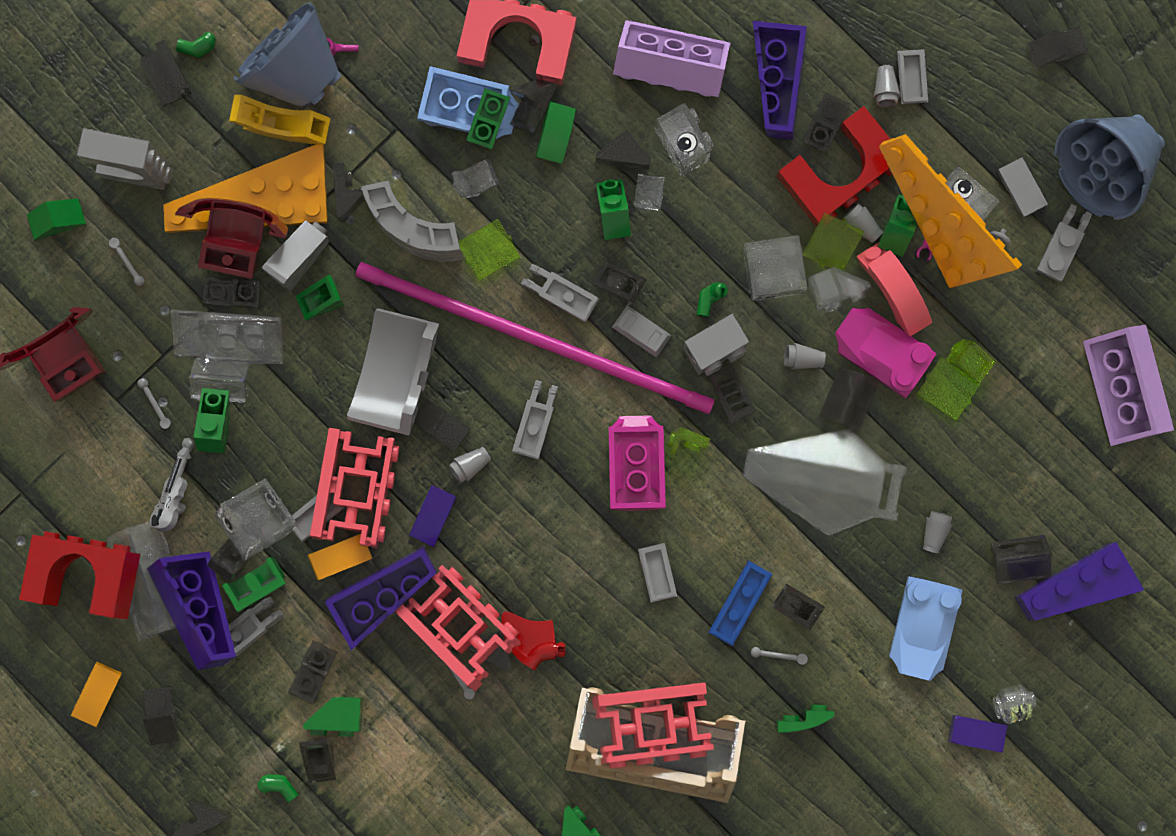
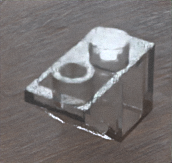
M835 267L812 275L806 280L817 310L825 308L826 312L841 307L840 302L847 299L855 302L867 296L865 292L871 288L868 281Z

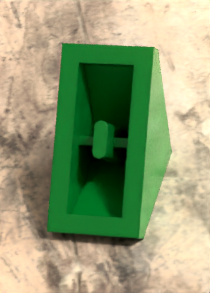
M78 198L46 201L26 214L35 241L87 225Z
M331 275L325 276L296 295L305 321L345 306L336 282Z

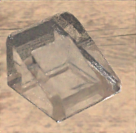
M638 174L634 206L637 208L660 210L665 177Z

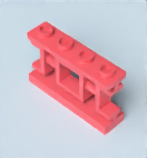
M329 428L310 536L315 540L334 542L336 528L361 532V546L378 549V543H383L386 527L382 526L383 515L388 516L390 509V500L386 499L388 489H393L395 473L391 472L392 462L398 461L400 447L395 446L394 438L378 436L376 449L351 446V432H342L340 429ZM341 441H344L342 450L344 453L356 454L354 468L339 466L338 477H335ZM384 447L387 449L380 484L377 483L378 472L365 470L367 456L382 458ZM345 475L371 479L367 503L341 499ZM331 494H333L334 506L347 508L345 522L330 520L329 529L326 531ZM374 501H377L372 536L368 537L369 526L356 524L358 510L372 512Z
M441 565L438 568L440 572L432 577L440 587L422 605L411 597L406 606L404 604L400 605L395 612L467 686L476 691L483 684L481 680L489 675L481 664L499 645L510 654L515 645L518 647L521 644L516 638L519 632L509 622L503 625L497 619L500 613L489 603L484 606L479 601L482 596L471 585L466 588L461 583L464 578L453 567L447 570ZM447 579L470 600L468 604L460 597L450 606L443 601L452 591L445 583ZM435 608L441 614L432 624L439 632L436 636L414 614L416 611L426 617ZM464 609L477 623L457 642L444 627ZM484 615L507 637L505 641L497 634L487 643L479 637L489 627L481 619ZM470 645L478 651L468 661L476 669L473 673L450 651L453 647L461 654Z
M706 683L613 693L593 697V709H596L597 713L595 714L596 719L610 718L613 745L600 747V753H602L601 764H609L610 769L626 767V761L636 760L637 765L653 763V758L663 757L664 762L680 760V754L690 753V758L706 757V751L714 750V745L710 741L712 738L711 733L697 734L694 707L707 705L704 694H707ZM694 697V701L683 703L685 717L674 718L672 704L660 705L662 700ZM641 703V708L630 710L632 723L620 725L618 710L608 712L606 710V707ZM663 711L667 738L644 741L640 714ZM687 728L689 742L700 741L699 746L666 749V745L677 743L675 729ZM634 734L635 749L647 747V752L612 755V751L623 750L622 736Z

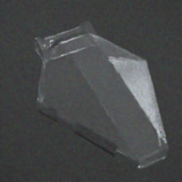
M847 429L747 450L742 477L787 509L802 517L813 527L830 536L874 517L897 521L898 513L896 509L902 478L906 476L907 467L886 463L854 432ZM885 472L892 473L886 508L882 510L878 509Z

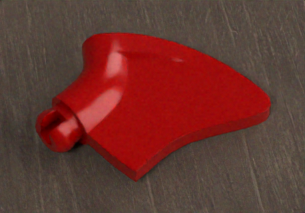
M505 611L502 613V624L504 625L506 622H509L519 632L516 638L521 644L518 647L515 645L512 648V653L524 665L535 671L542 661L566 655L565 644L563 642L556 643L553 620L531 621Z

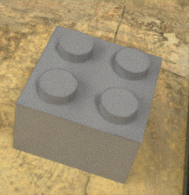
M731 314L686 340L683 350L699 376L703 373L706 376H710L721 369L722 362L728 359L732 363L745 355V349L749 341L734 315Z

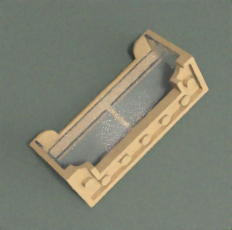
M582 688L565 770L728 803L736 783L745 721L739 720L732 715H725L717 719L716 723L696 719L697 734L711 733L712 738L710 741L714 745V750L706 751V757L690 758V753L680 754V760L664 762L663 757L653 758V763L637 765L636 760L626 761V767L610 769L609 764H601L602 753H600V747L613 745L610 718L596 719L595 714L597 713L596 709H593L592 702L593 697L605 694L598 688ZM621 705L606 707L607 712L618 710L621 725L632 723L630 710L641 707ZM663 712L640 714L644 741L667 738ZM673 714L674 718L685 717ZM687 728L675 729L677 743L666 745V749L699 746L700 741L689 742ZM634 734L622 736L623 750L612 751V755L647 752V747L635 749Z

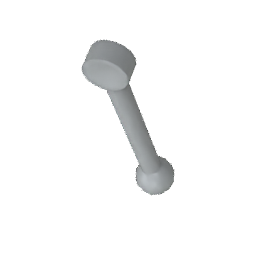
M112 238L109 241V246L115 249L134 277V284L142 286L144 278L137 274L120 247V241L117 238Z
M145 378L139 379L138 387L144 390L161 420L160 426L163 429L170 428L171 420L165 418L148 388V381Z
M753 647L750 651L751 656L754 658L766 656L793 660L801 665L806 664L808 660L805 654L790 655L763 651L758 647Z
M449 667L464 690V697L468 700L472 699L475 695L474 690L468 688Z

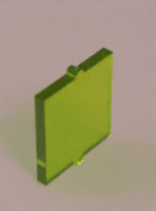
M824 213L802 255L818 262L821 267L827 266L842 273L864 231L848 224L846 219L840 220Z
M499 219L458 241L466 257V264L471 265L479 281L520 258L511 242L512 236L507 235Z
M941 357L931 373L926 374L927 379L916 395L957 421L965 407L972 403L970 399L981 383Z

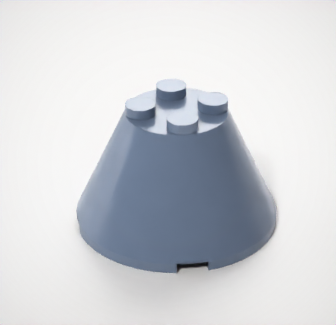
M311 2L295 10L287 17L289 21L282 27L281 31L276 27L253 50L237 70L241 76L239 78L234 76L233 78L237 84L302 107L303 109L311 103L315 105L325 95L322 90L328 84L330 86L333 85L341 77V73L338 71L316 8Z
M1139 114L1133 117L1077 120L1066 126L1056 140L1055 156H1058L1061 167L1057 171L1071 196L1089 212L1100 217L1103 215L1112 216L1114 220L1124 219L1133 215L1143 205L1165 142L1162 136L1157 134L1154 128Z

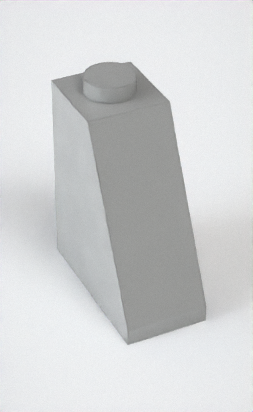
M305 220L262 266V269L272 279L291 292L330 242L329 238L325 235L328 231L317 222L311 225Z

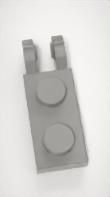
M1073 204L1069 206L1062 221L1058 223L1036 269L1037 272L1059 283L1062 282L1084 237L1085 233L1083 232L1092 216V213L1086 211L1082 215L1077 229L1069 226L1068 224L1075 215L1077 208Z
M532 264L529 268L532 273L547 281L542 288L533 281L524 278L521 285L537 293L540 298L586 323L599 298L554 272L550 273Z
M538 380L535 381L530 400H527L512 453L539 460L554 410L552 406L558 390V386L552 385L548 392L546 405L538 403L536 401L542 388V382Z
M271 597L265 598L252 609L249 608L228 625L236 657L269 631L268 628L273 627L283 618L284 614L281 610L273 612L264 621L259 619L258 615L264 613L273 605L274 601Z

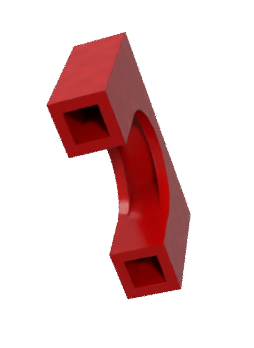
M865 106L843 121L840 126L842 132L859 152L862 160L861 174L854 182L845 186H832L824 183L816 176L801 155L778 171L776 177L816 227L822 222L826 226L838 216L836 211L841 207L850 208L859 200L857 195L862 191L866 190L869 193L880 184L878 179L883 175L887 174L889 177L893 175L879 148L884 141L890 140V138Z
M44 531L43 536L32 535L19 600L58 606L62 582L67 568L76 559L85 557L91 563L95 573V586L89 613L128 620L141 554L130 552L131 546L114 544L113 549L106 548L107 542L92 539L90 540V545L83 544L84 538L67 535L66 540H60L61 534Z

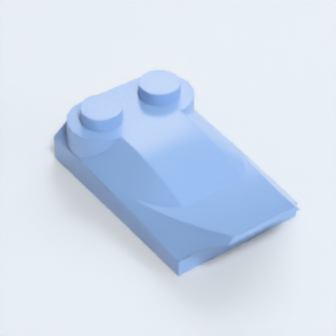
M430 66L417 120L425 122L430 126L438 125L469 133L484 88L511 97L496 137L497 139L501 136L512 134L519 103L513 98L508 85Z
M907 577L889 657L895 662L899 673L931 681L937 673L943 670L957 611L961 605L962 589L915 577Z

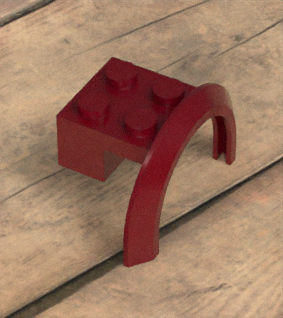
M204 198L179 207L175 212L177 216L192 218L198 212L210 210L207 233L202 241L198 268L251 279L257 271L265 223L271 227L269 235L285 238L288 233V227L274 213L262 207L241 201Z
M71 308L69 311L72 313L65 320L42 336L14 351L0 354V371L30 358L42 376L39 379L54 402H61L106 372L77 329V326L93 313L91 308Z

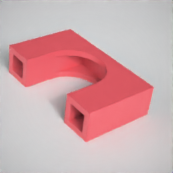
M517 0L469 1L457 52L458 63L484 68L489 45L494 33L508 23H524L535 29L542 40L536 80L563 85L577 25V19L572 16V13L564 10H557V12L547 11L544 6L531 4L528 7L520 5V2Z

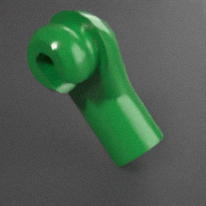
M205 32L194 42L180 38L176 45V51L201 58L213 50L216 37L210 32Z
M714 282L700 291L697 316H710L711 304L725 297L728 293V288L724 283Z
M266 774L261 777L257 784L260 792H280L288 803L299 795L289 780L283 775Z

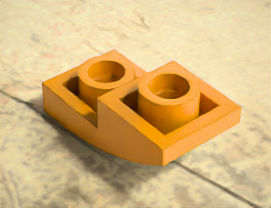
M361 534L307 555L317 581L372 559L368 546L360 545Z
M96 662L71 716L96 727L122 673Z

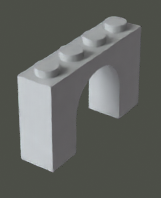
M83 128L77 156L84 162L97 164L95 173L101 178L161 190L165 189L166 183L169 184L172 168L169 167L170 164L149 141Z

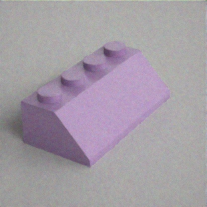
M626 20L618 45L613 74L624 79L646 81L651 85L660 84L673 87L679 91L687 90L697 92L703 96L719 97L730 42Z
M1146 325L1124 328L1083 341L1111 446L1174 430Z

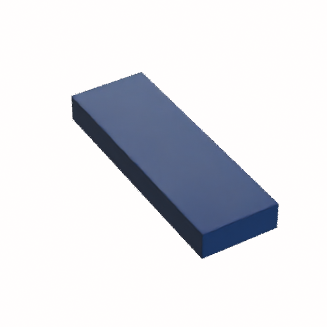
M748 561L708 633L733 646L770 580L772 573Z

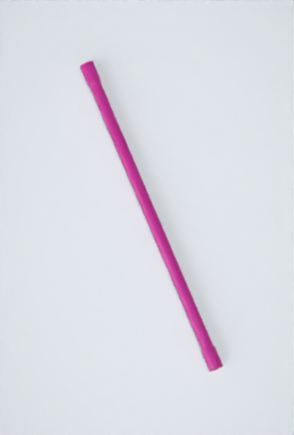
M360 262L355 274L357 278L375 285L387 287L684 403L690 408L708 415L710 414L715 399L694 391L685 390L390 275L369 264Z

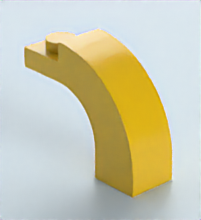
M234 95L229 121L243 126L244 130L271 138L306 144H325L331 118L312 110L283 109L267 105L244 95Z

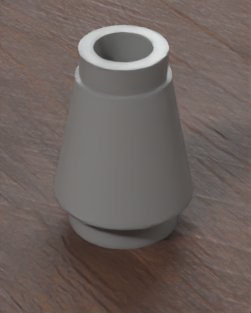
M890 65L880 66L877 68L874 100L879 107L896 106L901 95L894 68Z
M859 203L854 205L843 217L847 222L846 226L871 243L883 233L866 206L862 207Z
M797 343L786 346L784 366L790 367L791 370L824 367L825 352Z
M481 447L454 458L453 462L449 464V468L459 483L463 481L468 482L491 461V458L485 448Z
M931 511L930 516L926 517L924 550L939 553L953 526L951 524V516Z

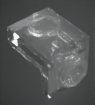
M483 160L463 171L452 173L454 189L462 198H474L500 185L490 160Z

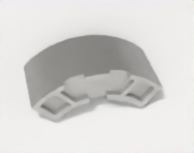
M389 181L361 186L365 200L379 227L400 248L415 256L432 261L453 262L463 260L454 222L432 223L412 216L395 198Z
M383 309L375 310L363 368L347 413L348 420L410 435L419 409V397L421 392H424L429 374L427 368L430 357L434 353L439 328L438 323Z

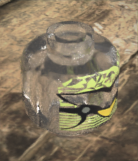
M1021 684L1001 688L997 692L996 697L993 698V707L997 718L1003 719L1008 724L1030 719L1033 708H1036L1037 705L1033 692H1028Z

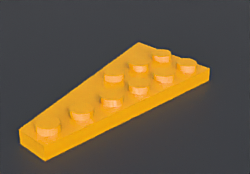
M906 134L884 141L879 146L949 288L1018 270L1021 267L1022 263L1016 257L1013 259L1004 249L1005 244L999 238L996 240L986 229V223L958 192L955 194L946 185V178L941 173L937 174L929 166L928 158Z
M324 144L310 146L164 204L165 232L207 231L210 210L198 212L192 218L175 215L179 207L194 200L204 198L229 199L262 207L274 213L286 226L301 225L305 220L310 224L314 222L318 224L328 223Z

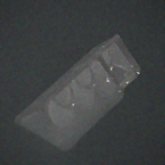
M171 310L174 356H200L201 363L283 364L284 322L281 317Z
M150 522L127 527L107 537L106 540L110 549H113L114 544L131 546L130 552L141 554L129 611L138 641L140 642L177 629L147 571V568L157 559L171 557L163 531L151 527Z

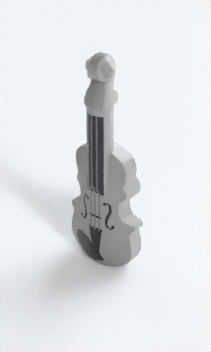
M190 438L183 440V448L177 453L171 475L164 483L160 501L151 514L150 525L159 531L171 530L177 523L178 515L182 514L186 509V505L181 503L180 500L184 497V492L187 488V481L182 477L187 460L191 458L189 453L194 447V442Z

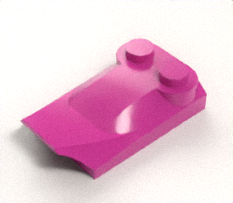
M852 308L835 332L838 342V354L904 399L907 398L937 354L927 344L919 342L912 336L909 337L906 332L870 308Z
M619 416L614 425L609 427L610 510L647 511L666 508L663 426L659 425L652 416Z

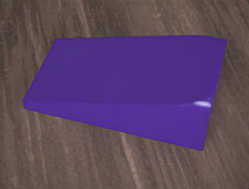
M431 485L409 536L434 547L457 497Z
M952 715L948 742L1003 753L1008 725Z

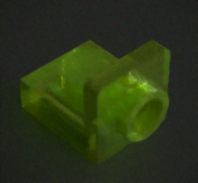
M965 339L957 342L951 348V354L947 358V361L951 364H956L977 383L983 380L996 363L975 341Z
M680 427L678 433L675 431L671 433L667 446L671 447L669 454L675 455L680 441L685 442V448L699 453L700 449H707L710 438Z

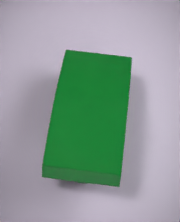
M484 88L466 140L492 149L511 97Z
M549 101L542 123L543 131L535 153L536 157L563 163L574 121L575 108Z
M811 705L810 710H804V721H799L798 715H783V720H776V732H795L818 726L833 718L834 711L827 710V705Z

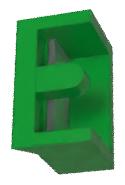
M269 557L263 565L236 581L225 583L222 586L235 609L239 612L285 585L284 579L286 576L276 559Z

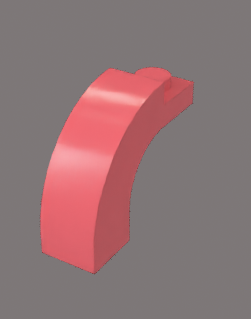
M878 242L857 255V260L883 292L896 322L911 337L932 324V319L921 294L903 265L891 250L886 251L879 248Z

